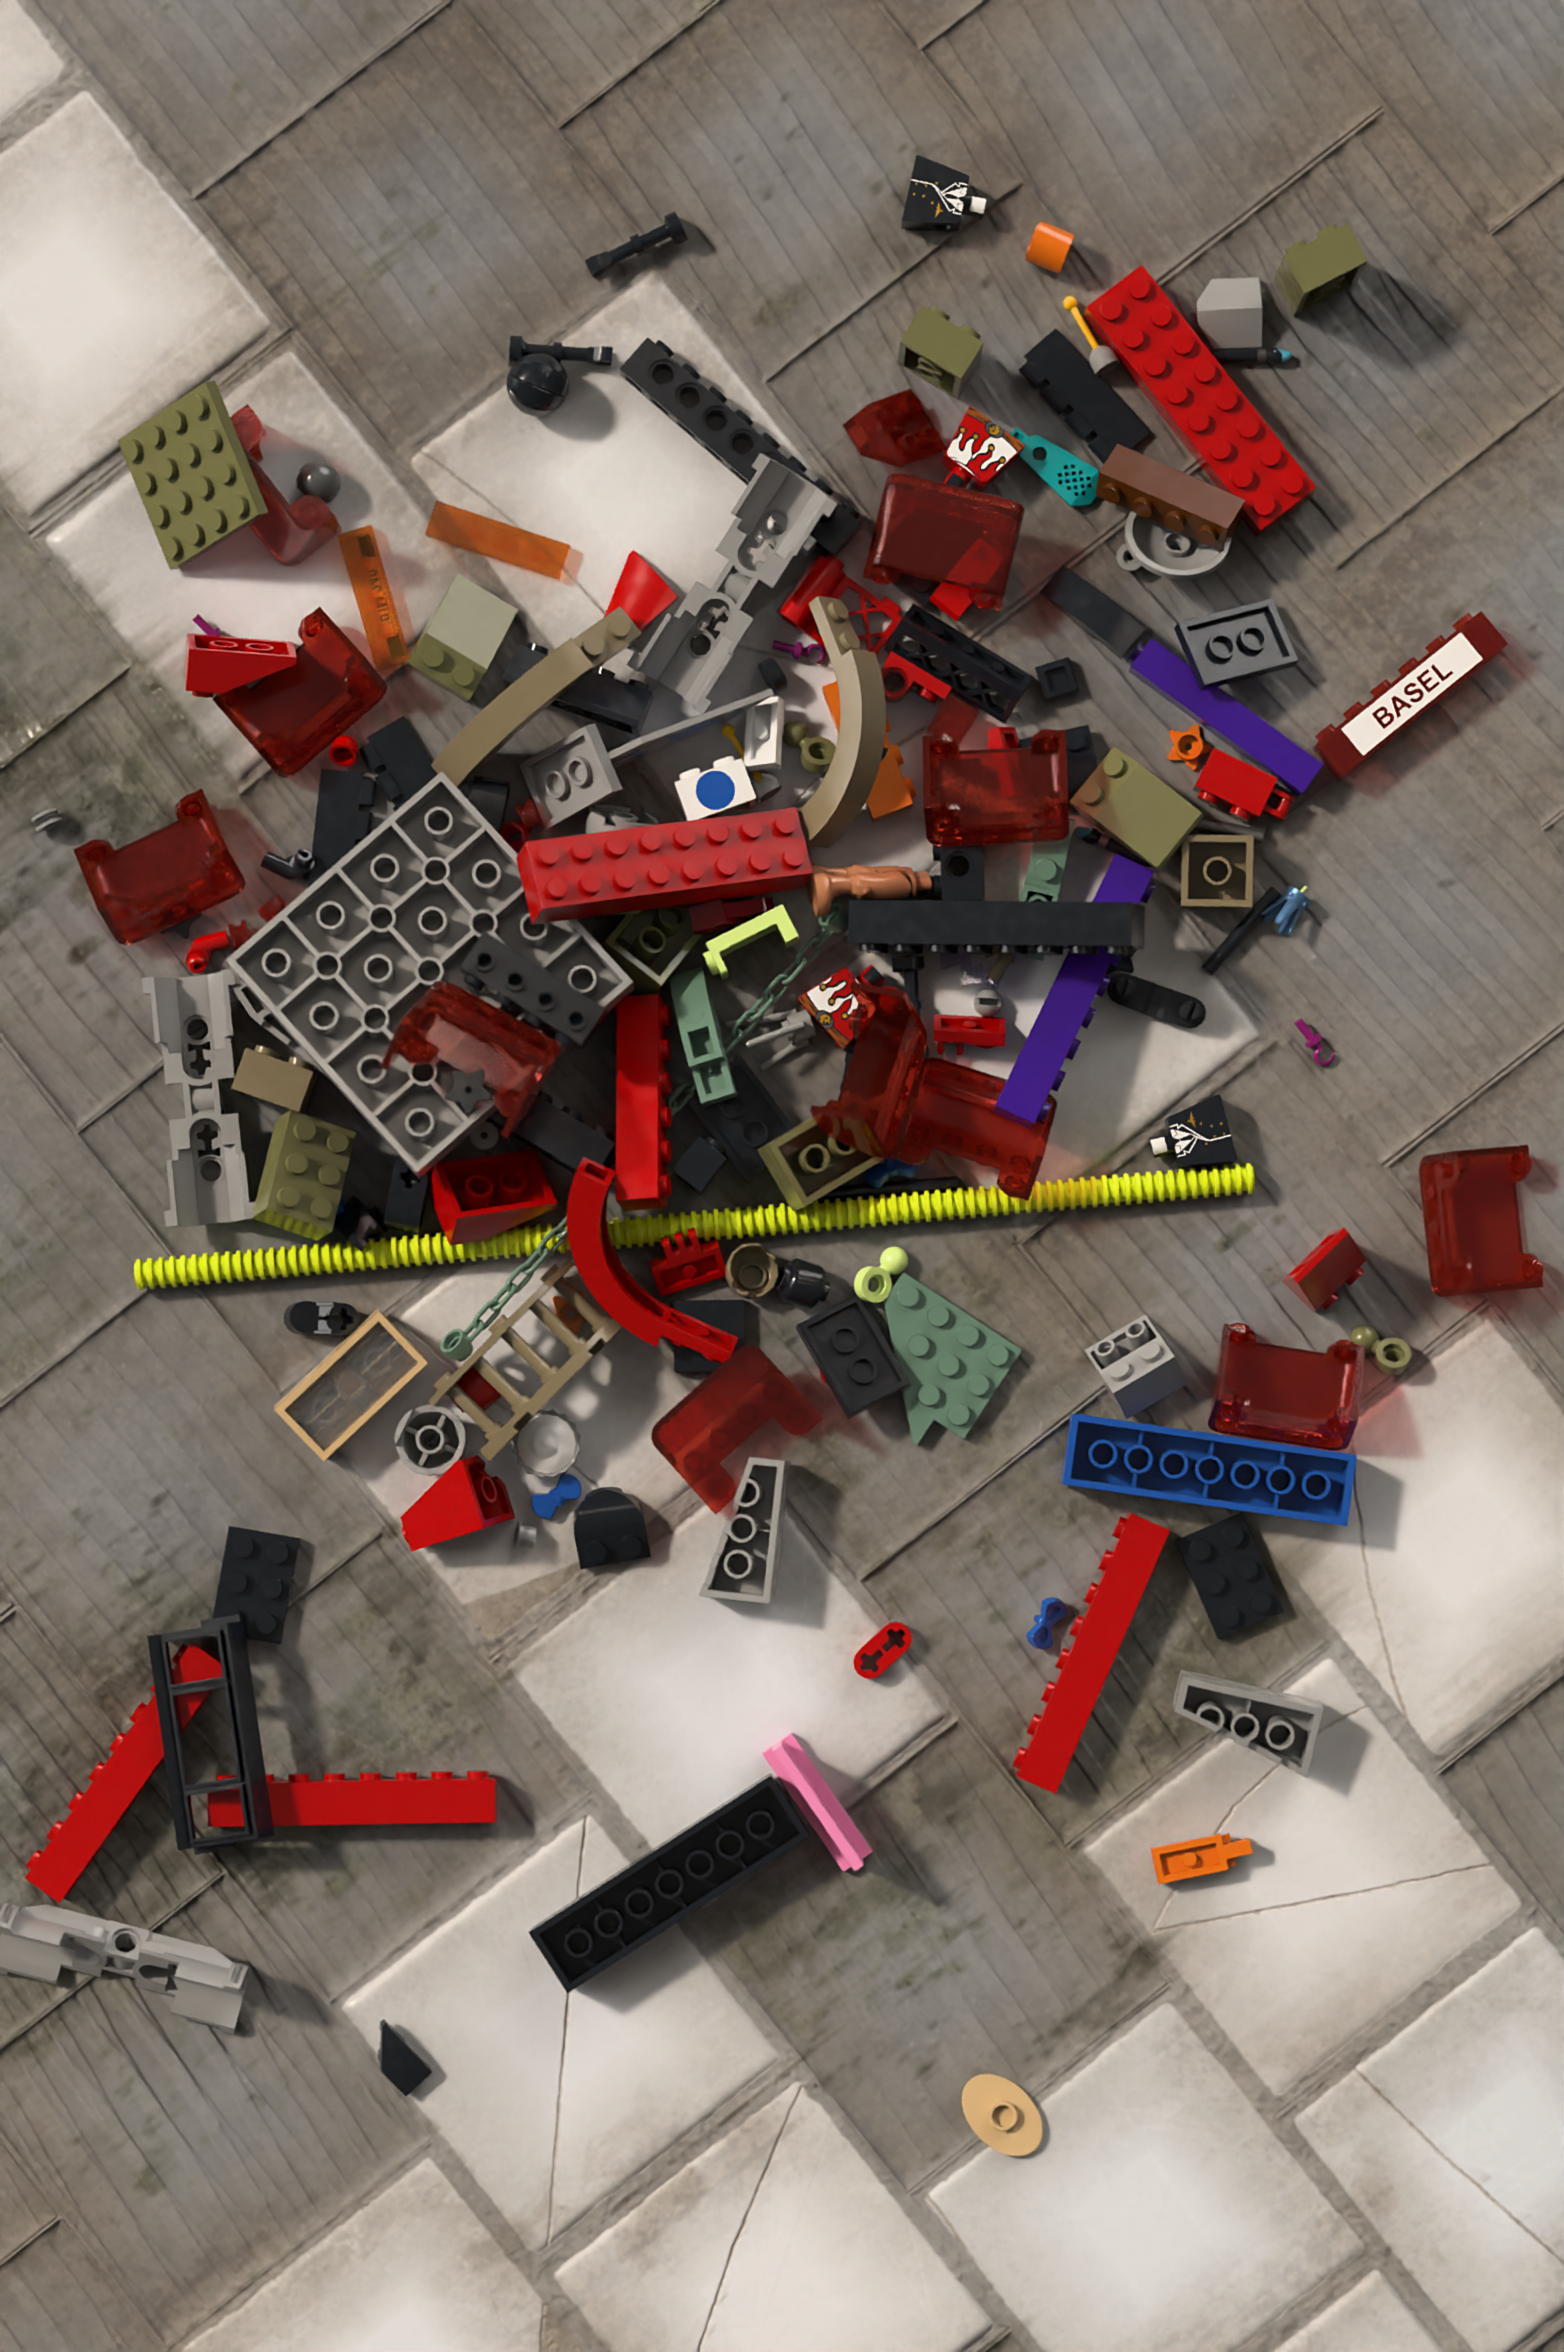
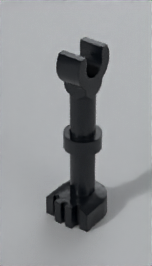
M674 211L664 217V225L641 236L635 234L629 237L631 241L611 251L594 255L585 260L592 277L604 273L616 263L635 254H638V256L645 254V249L669 237L676 244L688 240L676 212Z
M510 335L509 367H512L516 361L525 355L534 353L550 355L560 363L561 360L611 366L613 347L562 346L560 342H554L553 345L524 344L522 336Z
M924 956L892 958V972H904L905 1001H902V1010H906L908 1042L902 1050L905 1061L910 1059L909 1050L913 1046H919L922 1049L923 1059H928L929 1048L922 1041L920 1009H924L923 1000L919 998L918 971L925 968Z

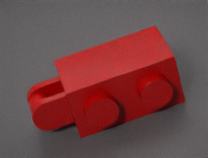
M1216 748L1212 749L1193 788V791L1199 793L1197 797L1199 800L1215 807L1218 803H1221L1231 808L1229 813L1232 816L1245 822H1249L1250 818L1257 820L1261 812L1284 822L1295 800L1291 795L1274 788L1278 778ZM1270 795L1279 799L1275 809L1265 805Z

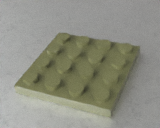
M216 381L204 382L118 440L170 570L182 568L269 513Z

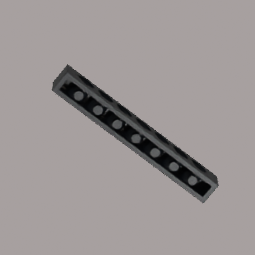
M647 337L620 368L621 377L745 485H749L757 472L751 466L758 455L762 453L799 474L830 497L834 493L820 479H817L815 482L804 473L807 470L806 467L794 456L791 455L787 459L778 451L780 445L769 434L764 432L761 436L751 427L754 424L753 421L744 412L738 409L734 413L724 403L727 399L720 391L713 386L709 389L703 386L698 381L700 375L687 363L680 366L672 359L673 351L662 341L658 340L654 343ZM662 369L670 371L673 375L672 380L665 385L658 384L653 379L654 374ZM688 392L695 393L700 399L699 403L692 408L684 407L680 403L682 395ZM715 415L723 417L726 421L725 427L719 431L710 430L706 425L710 417ZM738 439H747L752 443L753 448L747 454H739L734 451L733 444ZM846 502L842 505L838 503L832 512V519L826 524L817 523L810 534L817 540V547L826 555L829 553L836 557L861 529V522L857 520L860 514Z

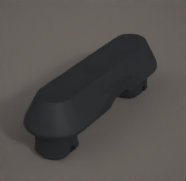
M1126 973L1116 974L1111 978L1107 986L1108 996L1113 1002L1153 1018L1189 1029L1198 1027L1205 1019V1006L1197 998Z

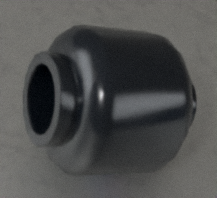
M796 1258L788 1264L783 1263L780 1267L775 1290L779 1291V1297L783 1302L809 1310L814 1308L819 1301L824 1302L830 1290V1282L826 1281V1272L823 1267Z

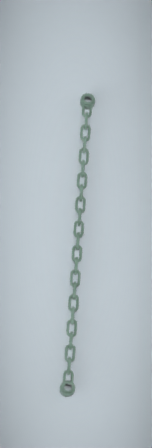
M839 903L831 904L829 913L819 917V924L823 928L814 938L808 940L797 953L795 960L782 974L776 976L765 989L763 996L750 1010L744 1012L732 1026L731 1032L722 1040L725 1046L732 1037L734 1038L725 1049L726 1055L740 1040L744 1039L759 1022V1018L772 1004L776 1003L783 996L798 974L815 960L833 935L840 936L848 931L849 914ZM827 931L828 934H827V935L822 939V941H821L820 938H821V937L825 934V932ZM812 945L816 951L806 960L802 955ZM797 965L798 968L789 976L788 974ZM780 981L784 987L774 996L770 991ZM765 1001L766 1004L757 1012L756 1010ZM748 1017L752 1023L742 1032L738 1027ZM693 1074L668 1098L667 1106L670 1107L671 1116L680 1111L695 1094L697 1087L696 1084H692L694 1081ZM684 1089L689 1094L678 1105L673 1100ZM616 1158L608 1165V1168L613 1169L616 1166ZM616 1176L613 1178L612 1184L616 1183ZM567 1216L539 1243L538 1249L530 1258L512 1273L498 1294L480 1309L473 1318V1322L464 1332L461 1329H454L446 1334L441 1342L440 1349L451 1360L464 1361L471 1355L473 1351L472 1341L497 1318L501 1309L511 1297L521 1291L529 1282L534 1271L543 1261L561 1246L568 1234L567 1228L563 1229L567 1224ZM555 1234L556 1238L560 1239L549 1250L544 1245ZM540 1255L541 1257L531 1266L530 1264ZM522 1271L527 1276L516 1286L512 1281ZM506 1291H507L508 1294H507V1295L504 1297V1299L499 1303L498 1300H499V1299L506 1293ZM490 1307L495 1312L484 1323L480 1317ZM474 1328L476 1329L470 1337L467 1336Z

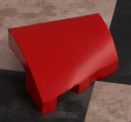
M633 550L628 555L605 616L620 606L643 634L653 625L652 622L679 598L662 578Z

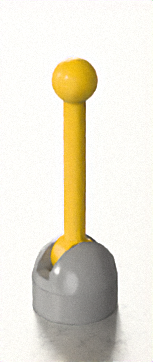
M1072 296L1066 297L1063 301L1064 308L1071 311L1093 349L1089 357L1093 372L1096 376H1102L1112 371L1120 364L1117 354L1108 346L1098 345L1076 307L1077 300Z
M732 724L723 725L721 728L722 735L730 739L744 760L745 749L735 735V727ZM759 770L751 771L754 775L751 785L759 803L771 798L781 790L780 782L772 773L759 772Z

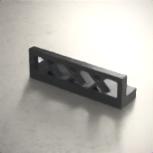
M914 603L901 619L885 648L886 652L890 653L892 651L951 686L953 693L1004 724L1034 678ZM902 633L915 641L917 651L909 652L897 644ZM939 655L944 658L948 669L938 670L932 666L929 656ZM968 673L975 677L978 687H966L962 684L959 675ZM999 692L1009 698L1010 702L1004 710L992 703L989 693Z

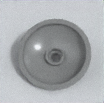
M1133 511L1130 512L1125 526V542L1133 558L1148 571L1170 579H1194L1213 572L1226 559L1231 544L1230 539L1223 551L1218 550L1212 546L1204 545L1185 534L1173 531L1151 519L1141 517Z

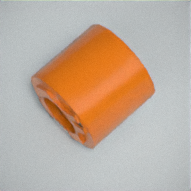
M1040 221L1032 235L1025 255V261L1060 274L1075 234Z

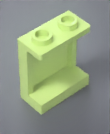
M783 904L706 942L707 952L703 953V958L712 976L719 973L722 980L728 978V970L722 957L777 930L786 949L799 943V936Z

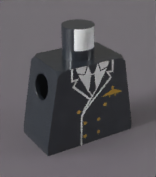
M916 155L901 228L910 230L958 231L962 214L983 218L987 198L967 193L970 178L967 174Z
M1220 1095L1213 1096L1167 1117L1165 1124L1168 1133L1149 1138L1153 1157L1158 1158L1174 1154L1177 1167L1224 1164L1237 1160Z

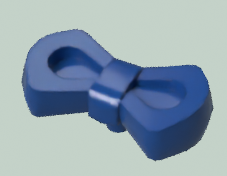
M907 1153L902 1154L895 1160H892L891 1156L884 1159V1164H875L867 1169L865 1177L871 1187L878 1189L889 1178L898 1175L914 1177L918 1171V1162L913 1155Z
M562 1473L556 1488L551 1489L549 1493L533 1494L531 1504L535 1514L541 1518L551 1519L559 1506H562L568 1500L580 1498L582 1489L579 1480L571 1474Z
M1049 1597L1042 1601L1041 1615L1034 1617V1621L1037 1624L1027 1633L1029 1643L1036 1649L1052 1647L1051 1630L1055 1622L1068 1613L1063 1601L1054 1597Z

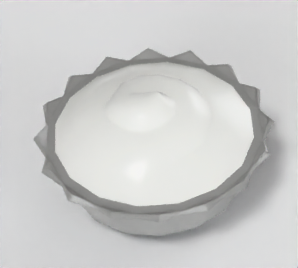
M554 1409L548 1411L539 1410L512 1439L514 1443L512 1452L517 1456V1464L523 1466L527 1474H535L540 1479L546 1476L555 1478L560 1473H567L569 1467L576 1463L577 1455L581 1451L579 1445L581 1436L576 1431V1424L569 1421L566 1414H558Z

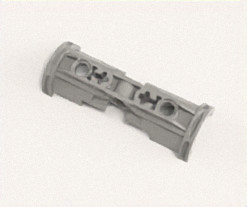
M762 453L758 455L751 466L757 472L731 511V514L737 517L715 550L729 559L711 589L696 581L675 615L667 613L642 653L635 651L627 663L635 671L661 682L682 696L700 714L705 713L711 705L712 699L708 694L733 657L732 652L753 621V618L744 611L764 582L771 588H774L793 556H797L821 516L824 514L830 517L838 505L837 501L820 488ZM775 514L782 515L787 522L786 530L780 535H774L768 529V520ZM762 532L766 538L777 541L775 548L771 544H767L763 550L764 556L767 557L766 561H757L754 564L751 562L754 556L750 553L751 548L759 549L765 540L759 539L758 536ZM724 605L727 608L725 615L729 618L727 622L719 621L713 630L720 631V634L716 637L712 631L701 628L704 622L707 626H711L716 617L712 613L713 608L721 609ZM699 634L706 635L711 643L710 650L704 655H698L692 649V641Z
M231 969L200 976L142 978L143 994L151 996L155 1043L162 1044L165 1085L182 1083L186 1118L169 1120L173 1160H166L171 1210L164 1211L165 1227L201 1226L252 1220L255 1202L249 1201L245 1152L242 1153L239 1116L238 1113L225 1114L221 1080L235 1078L231 1043L233 1024L229 988L235 986L236 981L235 973ZM195 1020H203L208 1026V1033L201 1040L192 1039L188 1033L189 1025ZM210 1043V1050L203 1049L204 1060L211 1062V1067L205 1068V1074L200 1075L197 1069H192V1063L198 1062V1051L193 1050L190 1052L189 1045L204 1046ZM205 1126H210L212 1131L218 1133V1138L212 1139V1150L220 1149V1156L205 1155L200 1158V1150L207 1152L206 1142L201 1139L199 1140V1134L205 1132ZM208 1161H216L221 1166V1176L215 1181H207L202 1176V1167Z
M6 1902L3 1904L0 1910L1 1974L7 1975L10 1972L56 1984L61 1967L101 1977L103 1970L136 1978L135 1987L175 1997L170 2015L216 2026L218 2031L234 2035L247 1987L249 1966L231 1962L215 1948L157 1934L150 1930L108 1921L47 1904L31 1907H21ZM122 1947L130 1948L132 1951L122 1952L118 1949Z

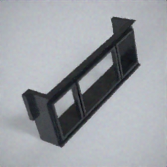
M243 1615L202 1620L200 1628L147 1636L178 1850L194 1848L196 1855L235 1849L237 1841L273 1836L274 1829ZM217 1634L223 1677L174 1684L168 1642ZM225 1688L237 1777L188 1785L176 1695ZM239 1788L245 1831L196 1838L190 1795Z

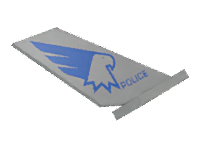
M772 689L644 735L608 753L596 724L586 725L522 762L519 766L546 830L557 827L622 790L614 768L725 723L773 696Z

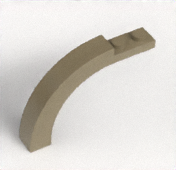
M817 596L808 604L836 675L840 698V726L837 745L829 769L814 795L797 812L806 846L829 848L844 834L858 816L875 782L885 741L886 701L883 679L875 652L861 650L860 640L854 632L848 616V610L842 599Z
M619 606L576 638H570L498 695L447 744L431 764L432 768L437 774L442 771L459 789L473 779L475 775H478L490 759L536 715L576 683L638 640L642 632Z

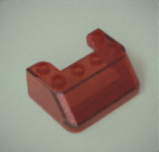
M926 1058L921 1063L891 1158L901 1160L909 1165L922 1164L929 1159L931 1149L934 1148L948 1155H956L975 1161L982 1166L1000 1169L997 1178L998 1187L1007 1196L1028 1201L1044 1157L1057 1109V1101L1052 1095L1048 1094L1045 1102L1051 1104L1047 1115L1042 1124L1035 1121L1030 1130L992 1112L1007 1079L941 1058Z
M744 1346L738 1349L654 1425L651 1439L656 1449L716 1515L733 1499L736 1491L733 1478L719 1464L772 1416L787 1432L794 1435L807 1433L823 1418L760 1348Z

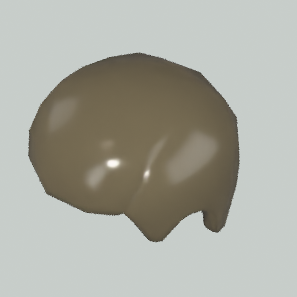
M760 1243L742 1244L731 1253L725 1266V1277L728 1285L735 1293L748 1300L765 1297L775 1288L779 1278L776 1257Z

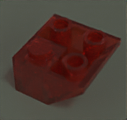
M911 388L868 404L843 424L860 455L899 468L939 454L947 449L940 438L938 430L931 423L922 408L920 400L915 396Z

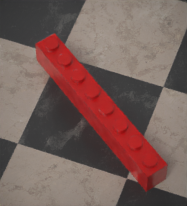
M1130 1512L1126 1518L1120 1516L1112 1533V1536L1117 1538L1112 1551L1105 1550L1098 1565V1569L1103 1571L1098 1584L1091 1582L1083 1602L1089 1605L1083 1617L1080 1615L1076 1616L1069 1635L1074 1636L1069 1650L1062 1648L1055 1664V1668L1060 1669L1055 1683L1048 1681L1040 1700L1046 1702L1041 1715L1034 1713L1026 1731L1027 1734L1031 1735L1026 1748L1020 1746L1013 1760L1012 1766L1017 1768L1015 1772L1016 1777L1056 1794L1169 1535V1529Z
M197 1641L192 1642L189 1647L183 1644L171 1660L176 1664L172 1670L174 1684L223 1677L220 1658ZM154 1685L151 1688V1691L153 1693H155ZM214 1689L176 1695L181 1735ZM156 1694L148 1705L142 1702L130 1718L134 1724L129 1732L125 1734L121 1731L109 1747L114 1753L105 1764L100 1761L88 1777L92 1784L85 1793L81 1790L77 1792L67 1806L72 1811L64 1823L58 1820L46 1836L51 1840L43 1852L37 1849L25 1866L30 1869L25 1879L59 1903L68 1896L165 1759Z
M488 1770L467 1771V1777H453V1771H432L431 1778H417V1772L415 1771L395 1772V1778H381V1772H361L360 1779H345V1773L334 1772L324 1773V1779L310 1780V1773L288 1774V1780H274V1774H266L273 1826L493 1823L497 1821V1777H489ZM237 1774L216 1775V1780L235 1778ZM239 1788L207 1793L208 1827L244 1826Z

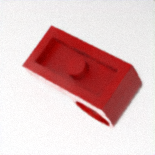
M892 651L881 669L883 682L891 675L898 676L903 681V688L897 692H890L884 687L885 701L896 703L903 700L908 695L912 686L919 689L916 693L919 697L935 705L936 701L944 704L951 694V686Z

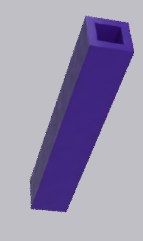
M1151 638L1146 646L1140 642L1128 658L1133 663L1128 672L1261 770L1278 778L1277 781L1298 797L1301 796L1324 765L1218 686L1200 691L1191 667L1153 638Z

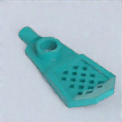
M1017 427L1012 431L1011 435L1025 445L1020 458L1070 507L1090 506L1097 498L1095 492L1099 476L1098 469L1038 434L1029 437ZM1037 449H1042L1046 452L1047 456L1044 460L1038 461L1033 457V452Z

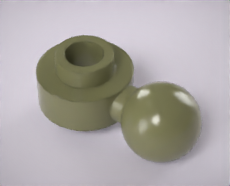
M792 720L784 725L782 734L783 742L790 748L802 749L800 762L806 770L817 774L826 773L833 759L835 745L823 737L810 738L809 729L802 721Z
M1360 1325L1352 1331L1350 1336L1352 1347L1360 1353L1373 1352L1375 1354V1365L1381 1372L1387 1375H1399L1408 1369L1411 1360V1349L1406 1342L1398 1338H1386L1380 1341L1376 1330L1368 1325ZM1388 1358H1393V1359H1395L1397 1362H1392V1361H1389V1360H1387V1359H1388Z

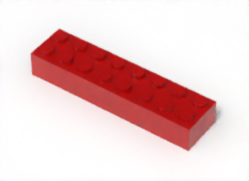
M1140 265L1086 307L1083 317L1105 345L1115 351L1120 364L1217 488L1245 499L1242 520L1256 538L1313 495L1317 487L1143 265Z
M796 807L527 841L516 857L532 925L802 889L813 874Z

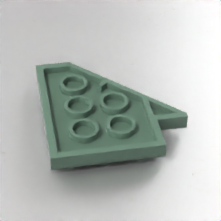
M903 1272L891 1289L889 1296L883 1302L894 1355L911 1383L910 1388L902 1391L912 1442L918 1445L933 1420L964 1439L1022 1349Z

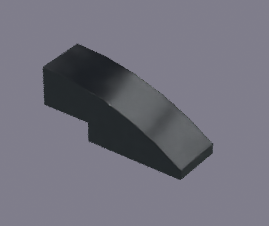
M1064 565L1040 591L1046 599L1089 636L1095 637L1120 659H1122L1146 629L1107 596Z

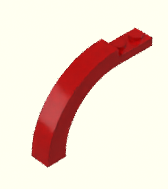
M583 1157L570 1187L567 1203V1231L575 1264L591 1294L615 1321L649 1344L657 1347L661 1336H664L679 1347H688L702 1353L710 1361H720L728 1364L738 1337L665 1305L641 1288L626 1271L614 1250L607 1224V1200L616 1171Z

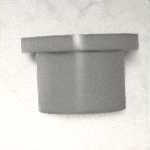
M1126 543L1123 544L1116 553L1117 564L1125 571L1139 569L1141 565L1133 558ZM1131 556L1133 560L1129 561L1127 557Z
M518 1521L514 1534V1549L518 1550L520 1546L533 1548L536 1538V1527L523 1525V1521Z

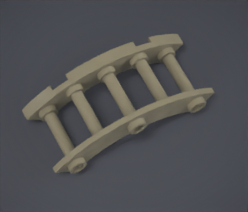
M571 1259L561 1268L554 1264L540 1278L544 1284L509 1318L504 1314L501 1315L488 1329L492 1335L453 1375L447 1371L433 1385L438 1391L428 1401L432 1406L447 1394L486 1433L484 1437L489 1442L479 1452L488 1461H491L525 1427L534 1415L623 1328L613 1318L610 1319L606 1314L602 1316L564 1278L565 1274L575 1265ZM553 1287L593 1326L591 1330L595 1334L588 1341L584 1337L579 1339L540 1300ZM529 1310L569 1348L568 1353L572 1357L560 1369L555 1365L551 1367L512 1328ZM500 1338L507 1342L541 1376L540 1381L544 1385L531 1398L526 1394L522 1396L483 1357ZM472 1367L513 1406L511 1410L515 1415L505 1425L500 1421L496 1423L456 1384Z

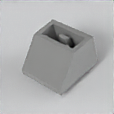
M1146 1314L1084 1350L1126 1419L1188 1384L1175 1356Z

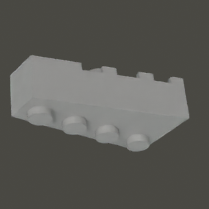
M749 1457L733 1500V1506L728 1519H726L721 1539L711 1560L710 1569L699 1596L764 1604L775 1603L790 1460Z
M1180 1670L1173 1699L1175 1712L1216 1733L1219 1732L1234 1740V1742L1246 1748L1248 1747L1307 1778L1323 1713L1320 1701Z

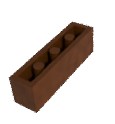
M1119 444L1116 445L1101 468L1095 492L1096 496L1103 498L1109 503L1117 504L1135 512L1141 517L1151 519L1173 531L1185 534L1204 545L1212 546L1221 551L1225 549L1239 526L1245 504V499Z

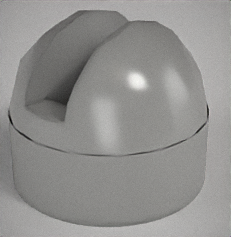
M993 989L981 990L974 999V1009L982 1017H994L1002 1008V998ZM980 999L997 1000V1006L979 1005Z

